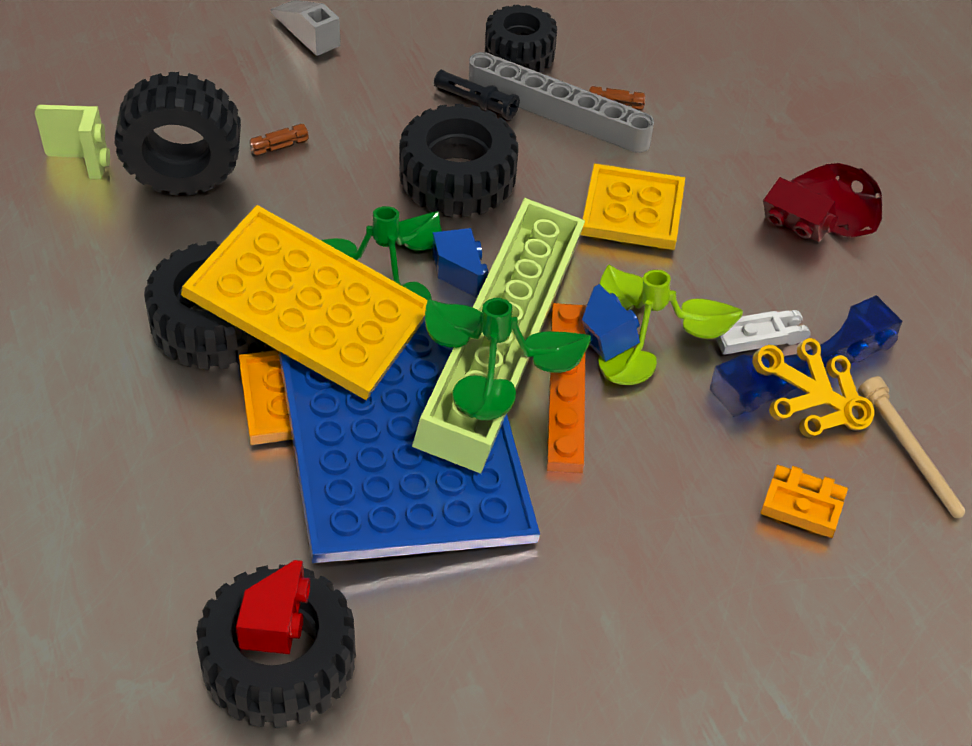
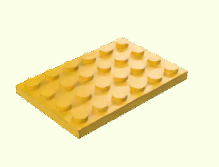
M258 205L252 209L182 286L181 296L365 400L369 398L424 322L428 301Z

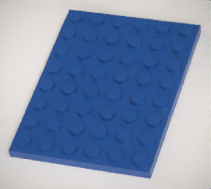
M425 320L367 400L278 351L312 563L538 543L540 532L507 414L482 473L412 447L420 417L453 350L452 347L442 346L432 340L427 332Z

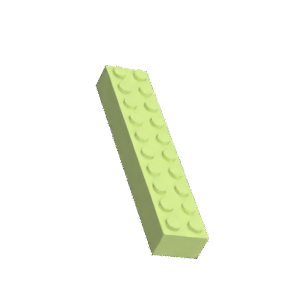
M524 198L473 308L482 312L483 304L487 300L492 298L505 299L512 304V317L518 318V327L524 340L532 334L541 332L577 246L585 220ZM513 330L504 342L497 343L494 379L509 380L517 390L530 357H526L523 354ZM483 332L479 339L470 338L466 345L453 348L420 417L412 447L478 473H482L506 414L492 420L471 418L456 407L453 401V389L459 380L467 376L478 375L487 378L490 341Z

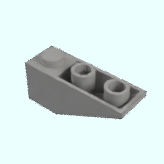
M293 0L270 9L271 13L316 56L340 46L339 17L324 3Z

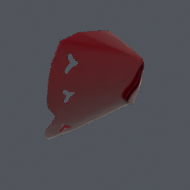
M841 163L825 164L791 180L799 182L810 191L826 194L835 201L838 220L832 231L833 233L846 237H858L877 231L882 220V192L878 183L862 168L858 169ZM853 181L862 183L863 189L861 192L856 193L853 191ZM838 225H848L849 230H846L844 227H838ZM866 227L871 228L870 230L865 229V230H863V231H860V230H862V229H864V228H866Z

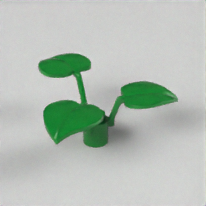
M382 206L373 211V226L366 227V234L358 251L356 245L346 239L333 238L321 241L351 258L359 260L371 236H373L378 245L389 247L393 281L401 285L395 242L398 245L405 244L407 248L412 250L433 248V232L442 231L439 212L436 211L399 222V211L397 209ZM408 282L402 285L427 300L432 299L429 290L418 282Z
M502 298L487 300L483 304L482 312L466 305L445 304L432 299H428L426 305V329L429 336L436 343L446 347L458 348L466 345L470 338L479 339L482 332L490 341L487 378L478 375L467 376L459 380L453 389V401L456 407L467 416L475 417L479 420L499 418L509 412L515 403L516 389L513 383L505 379H494L497 343L504 342L510 336L512 330L523 354L526 357H533L534 365L540 370L552 373L566 372L575 368L580 363L591 341V335L554 331L538 332L524 340L518 327V318L512 317V304Z

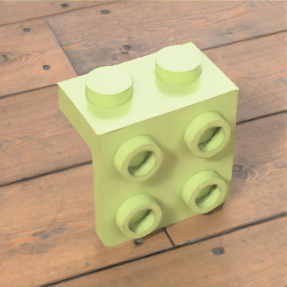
M38 105L35 109V117L45 154L48 156L85 158L89 179H102L105 167L110 165V150L106 146L105 126L101 123L98 106Z

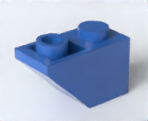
M471 228L433 232L432 256L438 278L477 298L488 276L486 263L481 264L480 261L482 260L480 241H475Z
M600 284L595 286L582 321L585 333L591 335L589 345L606 362L640 343L637 331L640 324L635 313L630 309L626 310L614 293L609 294Z

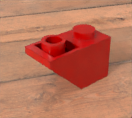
M293 560L245 590L236 625L240 649L290 655L293 638L300 639L302 632L303 614L299 613L300 603H307L310 593V578L304 577L303 561Z

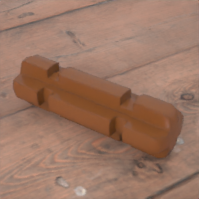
M592 86L589 89V92L626 106H632V108L637 110H643L645 106L646 95L642 92L629 94L630 91L606 88V91H604L602 87Z
M304 124L292 126V130L284 128L267 133L265 138L257 136L249 140L250 149L255 156L267 153L266 150L268 149L272 152L292 146L294 141L297 144L309 139L308 130Z

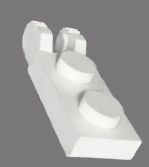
M799 310L770 311L742 316L728 332L716 337V340L723 355L759 349L766 345L776 346L786 343L794 345L808 339L811 336V332L807 325L799 326L801 321H803Z

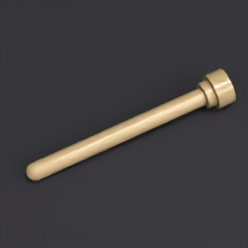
M879 376L866 380L858 388L859 396L867 398L873 404V407L878 409L951 516L954 518L963 517L965 514L963 505L889 402L888 386Z

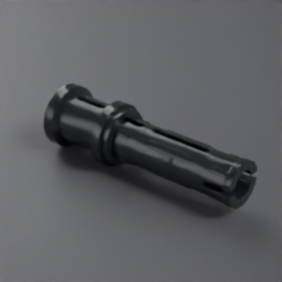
M442 69L437 72L434 78L435 87L478 103L483 111H494L501 114L506 120L513 119L518 111L519 96L500 92L496 86L483 87ZM455 85H460L462 87L470 89V91H466L464 89L456 87Z

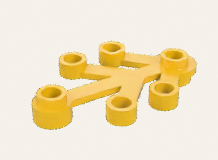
M813 338L800 342L797 346V355L803 361H807L812 378L784 363L782 351L774 345H766L754 353L752 362L758 373L765 376L775 374L808 393L791 399L779 398L770 404L769 412L775 420L782 421L789 418L795 412L827 404L837 411L822 417L810 415L803 418L799 424L802 435L812 438L821 434L825 429L842 424L851 430H862L871 424L874 417L873 404L867 398L858 395L850 374L851 364L845 356L838 355L830 359L826 364L825 370L820 356L821 346L819 342ZM806 344L812 348V355L805 351ZM762 357H766L769 360V368L763 365ZM835 361L841 364L842 372L836 370ZM827 373L831 377L838 379L842 396L832 390ZM778 404H782L785 407V415L779 413ZM852 408L858 411V419L853 416ZM808 421H812L815 424V432L809 430Z

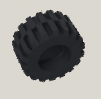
M513 5L502 7V10L497 9L493 12V15H489L487 18L484 52L541 73L544 71V68H549L552 62H554L557 38L556 21L551 18L548 12H542V9L533 8L529 5Z

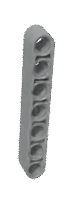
M475 53L469 59V81L483 87L493 85L500 92L508 95H518L520 98L519 108L632 152H644L650 148L654 119L645 112L489 53Z

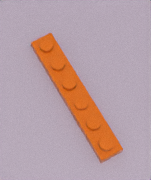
M553 303L551 331L586 334L582 321L586 305ZM585 353L580 363L570 371L561 373L550 372L547 471L583 473Z

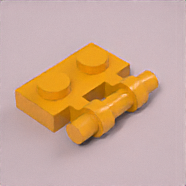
M777 464L760 514L833 538L848 488L835 484V479L824 476V479L802 473V468L792 466V469Z

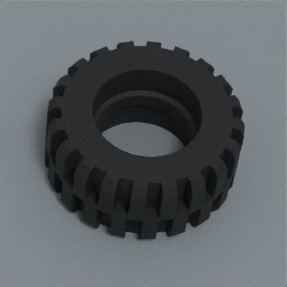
M169 72L168 76H162L161 73L150 76V81L146 79L139 81L135 84L134 89H130L124 96V100L120 105L114 144L117 147L116 154L118 159L124 162L123 167L130 175L135 174V179L141 184L145 185L147 183L151 185L152 190L160 193L161 190L169 191V195H179L182 192H186L187 195H195L198 190L206 192L214 188L215 183L219 185L225 181L236 166L239 154L241 119L238 116V109L235 103L229 101V95L221 88L219 90L215 89V84L207 79L202 81L198 79L197 75L188 73V76L179 75V72ZM166 125H180L198 132L204 139L189 144L174 143L160 137L154 132V129Z
M447 104L440 105L435 110L430 108L423 111L421 117L418 115L414 117L401 134L399 143L400 182L406 194L410 198L413 197V201L420 207L426 206L430 212H442L444 216L453 217L454 214L462 215V217H471L472 213L480 215L488 212L490 207L494 209L503 203V200L509 197L512 193V188L515 186L518 161L516 135L507 122L502 118L498 119L497 115L492 111L487 110L485 112L480 107L474 105L471 107H464V104H455V106L447 107ZM462 158L471 161L454 162L445 159Z
M207 241L206 245L200 246L195 243L188 245L186 250L181 251L178 249L172 252L168 260L164 258L156 266V270L151 272L144 291L150 331L158 348L164 350V354L173 360L179 358V363L192 367L195 364L200 369L210 370V366H219L220 369L229 368L230 364L235 362L240 365L239 355L262 352L265 349L264 344H266L209 311L191 309L195 303L181 296L182 286L220 246L216 241Z
M279 564V569H281L285 565ZM268 565L256 567L255 573L248 575L245 571L235 576L234 583L231 585L223 584L215 592L216 600L212 598L208 600L202 610L203 617L198 621L196 630L198 638L196 644L203 680L207 690L211 691L212 698L220 708L228 707L229 715L239 721L243 720L246 716L250 719V725L264 727L265 722H274L275 728L287 727V721L296 719L299 724L311 720V713L317 710L319 714H322L332 707L331 697L335 699L340 698L347 689L346 681L352 679L355 668L354 659L356 658L352 610L347 607V599L340 590L333 589V583L324 576L316 579L314 571L303 568L304 577L310 578V593L308 602L300 603L299 613L303 614L302 630L309 634L315 642L305 654L296 660L280 665H264L246 658L240 653L241 649L239 648L236 625L245 590L279 569H268Z

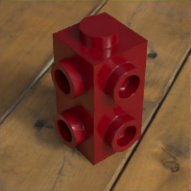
M779 177L763 199L765 217L771 223L790 228L805 239L811 238L820 242L826 232L831 233L838 220L835 201L826 194L815 193L804 188L797 181H788Z

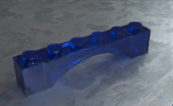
M877 295L851 306L847 319L840 330L828 341L820 345V356L825 370L827 362L838 355L845 356L851 364L855 361L861 362L879 350H888L897 342V335L903 321ZM812 349L806 351L809 355L813 354ZM745 354L715 366L710 384L711 392L733 417L745 412H753L762 404L773 399L783 398L790 391L797 389V387L775 374L765 376L758 373L753 366V356ZM797 354L784 356V363L812 378L807 361L800 359ZM762 357L763 365L769 368V360L766 357ZM835 361V368L837 371H840L842 366L839 362Z

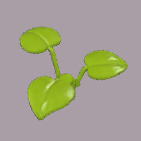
M609 264L602 275L600 285L609 294L614 293L626 310H631L634 306L641 308L644 304L645 310L639 334L640 343L635 348L631 347L606 362L599 356V368L606 380L620 385H634L649 379L656 369V356L641 350L644 346L651 310L660 311L664 309L669 301L676 316L684 319V330L695 337L705 339L716 338L728 332L742 317L743 310L708 299L687 300L680 309L676 300V291L670 290L671 278L667 272L650 270L642 278L620 271Z

